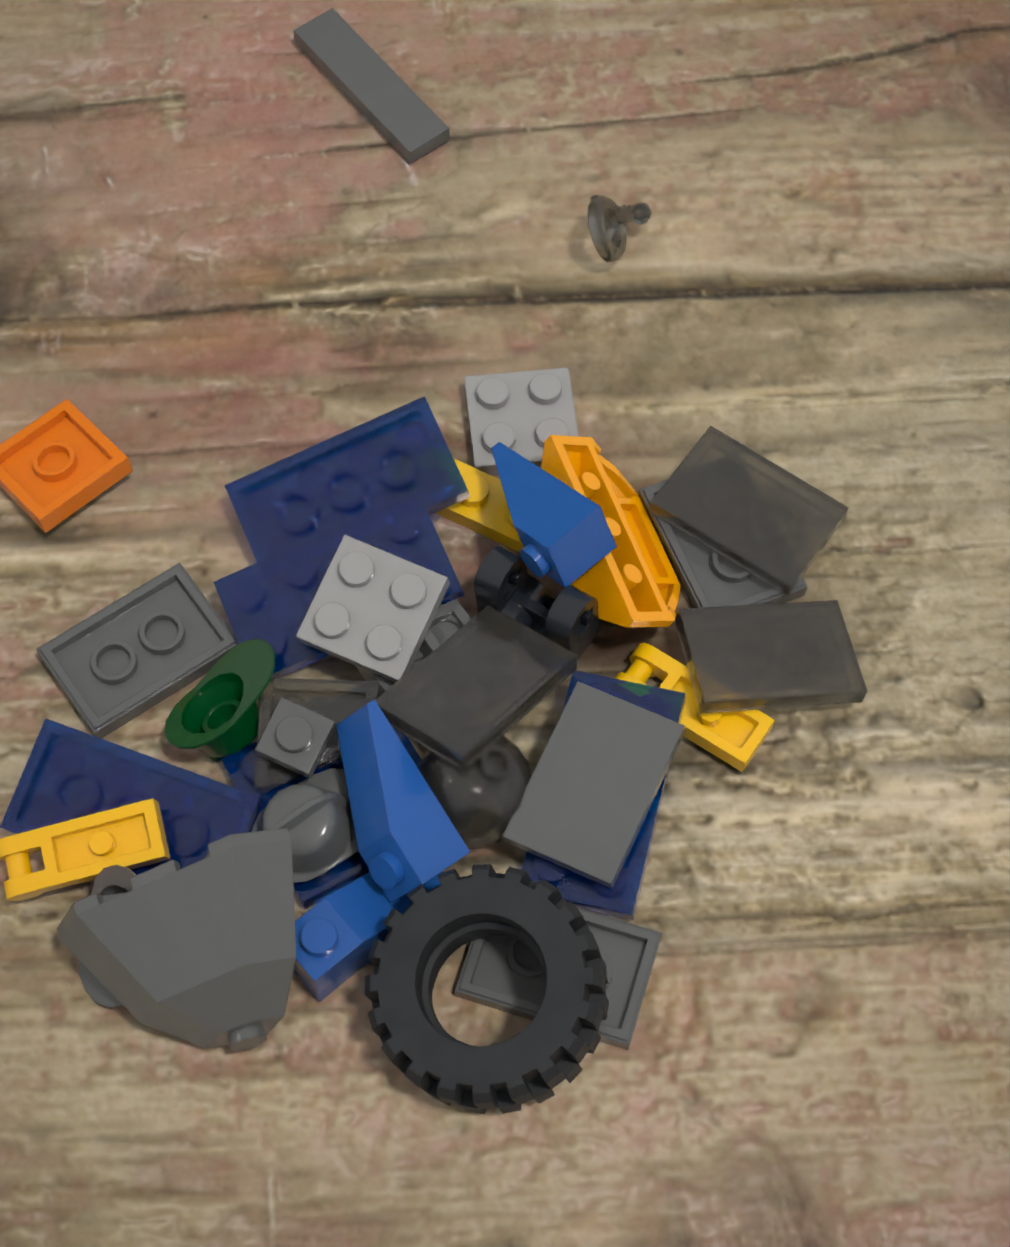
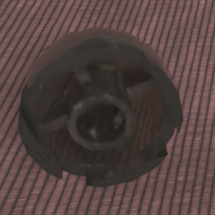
M487 729L459 730L443 738L433 746L417 767L468 849H481L484 844H494L496 842L498 844L504 841L502 836L511 817L519 810L527 784L532 776L529 762L520 748L504 735Z

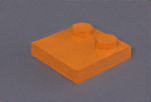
M65 399L0 444V487L45 533L133 471L128 457L68 399Z

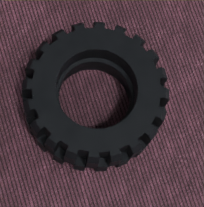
M491 864L473 865L472 875L460 877L455 869L438 874L441 885L427 892L423 885L420 884L409 892L407 896L412 901V904L402 914L393 908L383 922V925L389 930L384 942L380 940L373 941L368 958L375 964L374 973L365 976V996L372 1001L373 1008L367 1013L372 1030L380 1037L383 1043L381 1049L391 1063L417 1087L424 1090L432 1098L448 1106L454 1104L462 1107L467 1112L485 1114L487 1109H499L504 1114L520 1111L522 1103L533 1099L540 1104L555 1095L552 1089L565 1079L571 1083L580 1074L582 1068L579 1064L587 1052L594 1054L601 1039L598 1033L601 1020H607L609 1001L606 997V984H608L606 967L593 933L573 902L568 903L562 897L559 889L546 880L542 879L538 883L531 880L527 871L509 866L506 873L501 874L496 873ZM494 935L516 938L526 944L536 954L544 971L546 989L538 1013L520 1033L498 1044L473 1046L452 1037L438 1021L432 1004L433 988L441 967L451 954L472 940Z

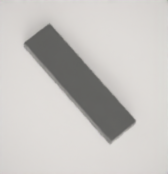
M333 8L293 30L295 43L410 164L450 140V129Z

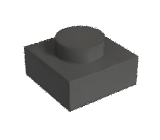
M281 697L255 751L257 755L311 779L336 728L335 721Z

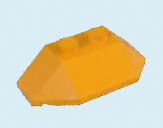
M550 435L544 441L541 469L601 507L617 546L571 585L597 599L599 619L627 628L669 627L676 619L675 609L678 604L681 585L640 496L620 471L600 455L601 448L592 437Z

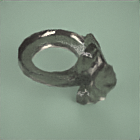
M594 195L590 197L591 201L588 206L587 215L591 238L601 258L606 262H613L619 260L625 252L627 244L626 224L630 221L638 225L647 223L652 215L651 209L643 202H638L634 205L618 206L611 198Z

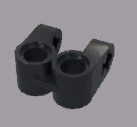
M502 545L494 547L482 561L474 580V589L478 610L477 619L484 630L493 638L509 647L519 648L523 645L528 654L547 670L560 675L568 674L600 631L597 599L573 585L564 588L553 599L548 589L539 580L528 574L527 566L521 556Z

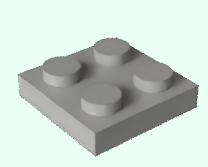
M569 367L464 376V392L474 468L491 476H499L491 450L498 442H501L541 468L544 441L550 435L579 437Z
M344 534L296 638L303 644L403 686L450 585L449 579L446 576Z

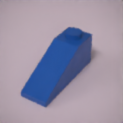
M498 442L491 448L511 518L524 547L520 550V556L526 566L536 576L542 578L544 575H547L566 588L617 547L599 505L501 442Z
M374 699L338 723L336 728L358 851L369 867L371 877L382 888L391 903L411 892L420 884H425L466 856L470 851Z
M370 872L328 895L295 921L296 961L293 972L314 997L321 1002L371 961L368 956L373 941L380 940L384 942L389 932L383 925L384 920L393 908L402 914L412 904V901L405 894L390 903L382 888L371 877ZM438 875L423 884L427 892L441 885Z

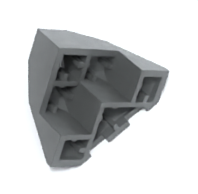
M289 828L230 834L207 844L209 849L208 855L205 859L181 869L179 862L173 859L130 878L132 890L127 893L104 896L95 893L76 901L57 927L59 940L140 1023L205 1048L230 1045L232 1051H243L257 1047L267 1040V1034L285 1016L296 961L292 839Z

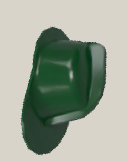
M259 638L245 640L224 654L196 687L173 707L166 720L164 731L168 742L179 749L198 748L212 761L217 763L249 746L263 727L265 700L262 693L269 684L275 669L276 653L271 644Z

